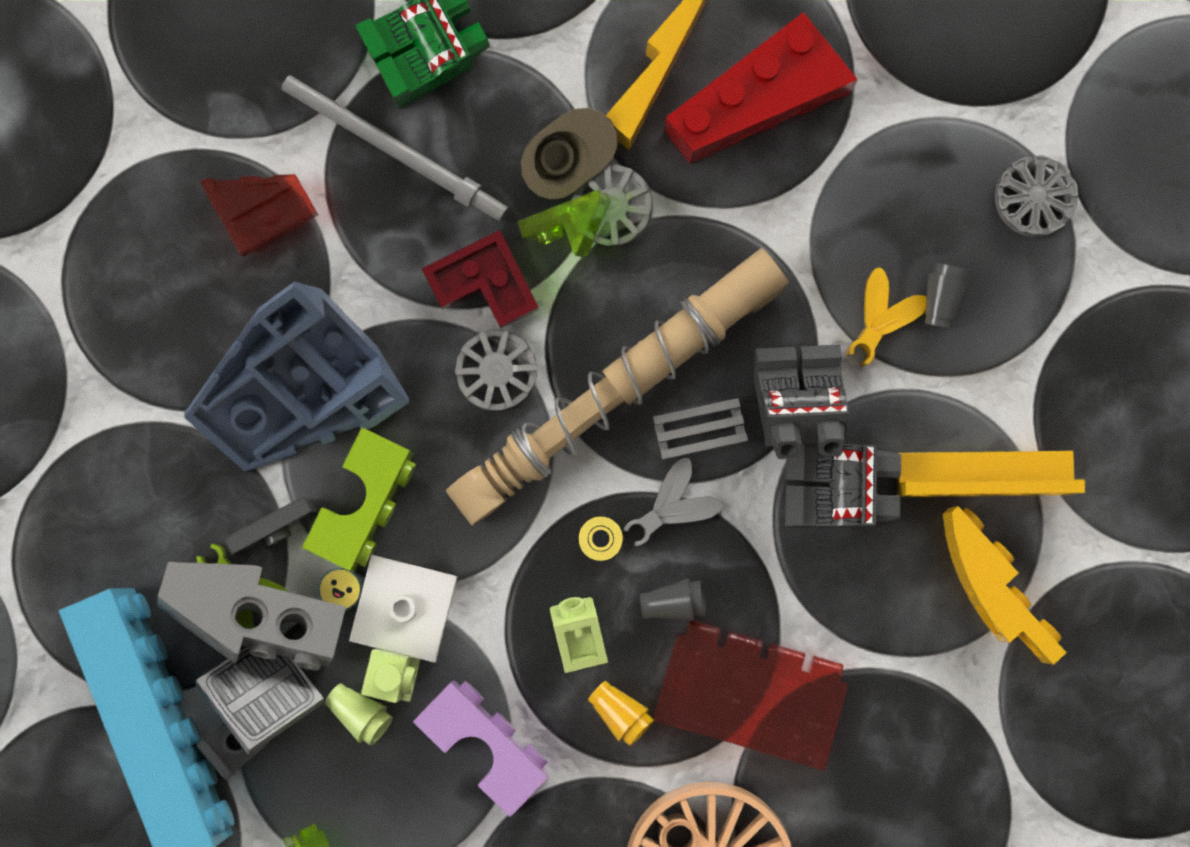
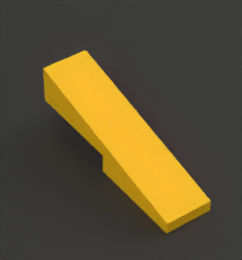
M683 0L647 41L646 55L653 62L606 114L615 127L617 141L628 150L632 147L708 0Z

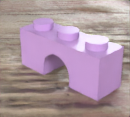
M453 680L413 723L444 753L458 740L465 737H477L485 741L493 753V766L480 780L478 786L511 817L548 778L549 772L544 768L548 761L530 743L523 748L512 737L516 729L500 713L497 712L492 717L480 705L484 698L472 685L464 681L460 686Z

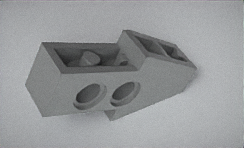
M168 562L158 594L157 607L231 662L237 663L240 648L244 646L250 648L249 653L251 655L264 659H276V655L293 658V664L301 668L320 670L321 665L329 667L334 657L346 606L258 585L263 567L255 565ZM249 610L259 616L261 623L256 628L245 629L237 623L235 617L240 612ZM288 621L297 622L303 627L304 636L298 640L287 639L281 633L280 626Z

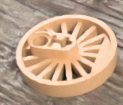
M708 781L678 787L658 798L636 823L627 847H639V845L644 847H675L667 842L666 837L669 830L678 825L685 826L691 831L690 840L681 847H743L768 821L775 828L778 837L754 847H792L785 827L778 816L760 798L732 784ZM706 795V833L697 825L687 798ZM716 795L735 798L716 841ZM678 802L683 811V814L673 813L668 816L662 813ZM744 803L760 811L761 813L727 845ZM655 819L660 823L658 828L659 841L644 835Z

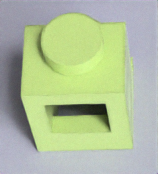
M378 648L372 650L361 695L394 703L400 700L410 702L421 659Z

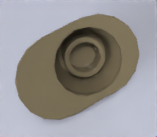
M577 108L561 115L537 133L525 147L521 159L522 177L527 187L536 195L547 199L564 198L575 192L584 183L602 171L613 159L617 149V132L612 121L601 111L591 108Z

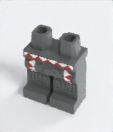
M840 345L801 346L798 375L795 347L755 349L753 379L764 430L765 446H773L778 459H791L800 455L802 444H817L818 453L824 457L840 456L842 454L843 444L846 442L849 408L843 384Z
M802 444L800 455L795 458L786 459V483L829 484V487L786 486L785 527H874L876 522L900 519V495H876L877 478H900L901 454L877 451V445L843 444V451L840 456L824 457L818 453L817 444Z

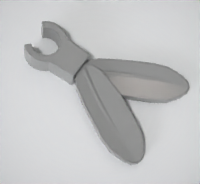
M689 458L680 459L670 468L660 487L653 510L642 518L631 520L625 525L623 532H628L632 525H639L644 530L643 539L635 541L634 547L646 543L650 534L663 524L702 521L712 518L723 509V502L710 496L680 500L692 475V464Z

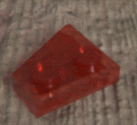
M296 174L274 175L271 178L245 176L240 177L238 180L218 181L214 178H205L200 181L238 252L243 257L319 215Z

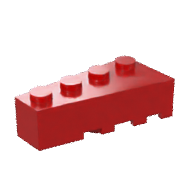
M803 12L669 114L665 119L664 132L689 164L735 145L744 138L772 129L783 121L811 112L829 101L838 100L850 95L858 79Z

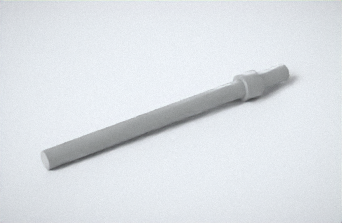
M289 75L283 82L281 89L455 194L454 200L468 208L473 205L499 222L506 216L509 207L481 191L482 186L468 177L464 179L458 177L293 76Z

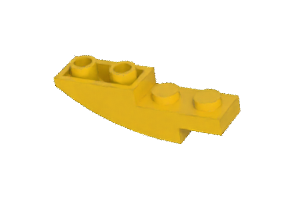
M959 506L948 508L943 513V521L950 556L958 578L983 622L999 641L1010 643L1018 636L1042 663L1054 665L1067 653L1058 644L1062 639L1060 634L1046 620L1042 619L1039 622L1031 614L1028 608L1032 605L1018 588L1012 586L1009 589L1006 586L1019 574L1011 565L1014 557L998 541H995L993 544L981 532L984 524L970 509L965 508L962 510Z

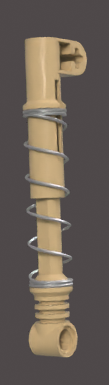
M760 248L700 296L691 295L688 299H684V302L681 301V306L683 307L681 311L666 322L656 321L654 325L655 331L643 340H640L632 348L623 346L621 356L602 370L605 376L597 372H589L588 384L590 389L572 402L566 398L557 397L555 399L556 415L541 427L533 423L524 422L522 431L516 429V432L507 437V443L502 448L503 455L496 452L493 455L494 462L488 458L484 462L486 468L481 465L473 468L447 488L446 493L471 526L478 524L507 501L506 493L509 496H513L516 493L514 487L519 490L524 487L523 480L527 483L532 480L541 481L548 474H551L550 458L561 449L570 455H576L573 440L595 424L603 430H609V422L606 415L625 401L628 405L632 403L642 405V395L664 378L675 379L676 368L697 352L707 354L709 343L713 347L720 344L725 338L728 328L750 312L756 313L786 290L789 284L787 278L770 255L763 248ZM592 375L602 380L593 385ZM563 401L569 405L560 411L558 402ZM603 418L605 426L598 421ZM527 426H530L535 428L536 431H534L532 434L526 433L525 428ZM569 444L570 447H571V450L568 449V448L566 447V445Z

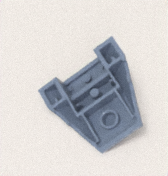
M293 282L256 310L184 412V418L245 472L297 454L296 448L321 440L323 445L336 440L335 435L357 427H360V429L362 427L365 429L375 427L408 404L409 397L378 346L322 289Z

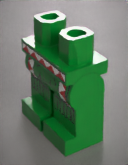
M410 0L399 9L374 21L369 18L355 25L399 109L448 82L461 72L465 73L474 68L471 59L479 56L490 47L489 41L478 22L460 32H457L452 23L472 12L467 0Z

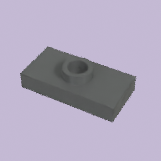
M300 497L226 537L227 540L225 542L234 555H242L264 542L267 547H272L292 535L289 530L291 527L312 517L318 511L311 499Z

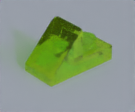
M596 190L517 222L522 237L531 240L538 239L539 244H546L564 236L562 230L565 229L574 255L585 258L591 249L611 200L608 193Z

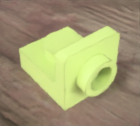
M572 597L563 600L559 605L550 607L565 673L608 663L597 613L591 597L584 599Z

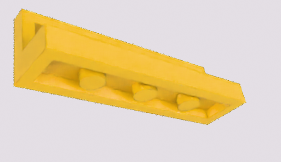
M1073 451L897 453L901 454V475L899 479H896V495H900V497L1064 496L1085 493V479L1074 480Z

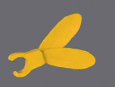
M880 267L875 268L866 281L864 293L865 328L856 341L851 343L845 350V357L853 355L855 347H861L865 351L866 357L863 362L859 363L860 368L869 364L874 359L875 348L883 335L889 334L916 320L926 310V296L923 295L910 296L888 309L889 280L885 271Z

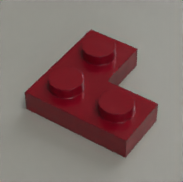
M500 230L422 268L442 310L479 291L482 292L500 329L539 310Z

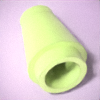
M342 683L338 684L330 692L324 703L359 743L365 741L370 746L374 745L383 736L393 719L386 712L387 706L365 695H361V693L349 687L347 688Z

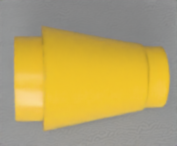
M607 681L600 684L588 698V701L593 705L618 742L624 740L630 747L639 740L654 722V719L647 714L649 711L647 707L616 687L611 686Z

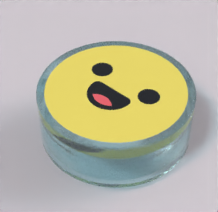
M333 568L327 571L319 581V599L346 606L345 611H349L359 604L363 581L355 571Z

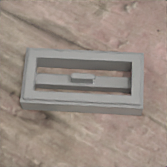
M739 398L653 417L662 460L748 441L743 425V416L740 411ZM728 410L731 411V418L667 432L664 430V424ZM733 426L735 428V435L671 449L668 448L667 441Z

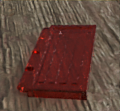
M690 621L686 635H676L653 719L661 723L825 771L848 687L847 683L840 682L844 664L813 655L808 672L802 670L805 659L804 652L771 643L766 659L759 658L763 640L728 631L724 646L721 647L716 645L720 633L719 627L698 621Z

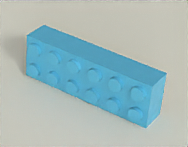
M112 588L58 610L152 847H216L233 834L231 826L234 825V817L228 803L225 800L220 801L214 787L218 779L213 765L207 758L203 760L201 752L196 746L201 741L199 729L192 717L187 718L180 703V701L184 700L182 687L176 676H170L164 663V660L168 657L167 650L161 637L158 634L153 635L147 621L151 617V612L145 597L141 593L137 594L134 588Z

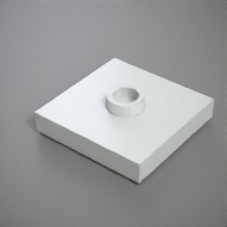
M371 555L349 641L435 663L458 576Z

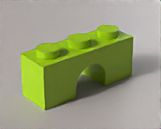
M362 427L342 467L357 474L363 480L366 487L365 501L359 510L350 515H340L322 507L302 548L348 571H356L359 565L366 567L377 543L371 540L378 526L386 527L396 508V503L392 502L391 499L398 485L405 488L415 470L416 464L411 462L414 453Z

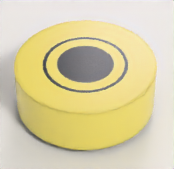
M594 517L588 520L580 530V548L586 556L593 560H608L614 557L622 546V531L618 524L610 518Z

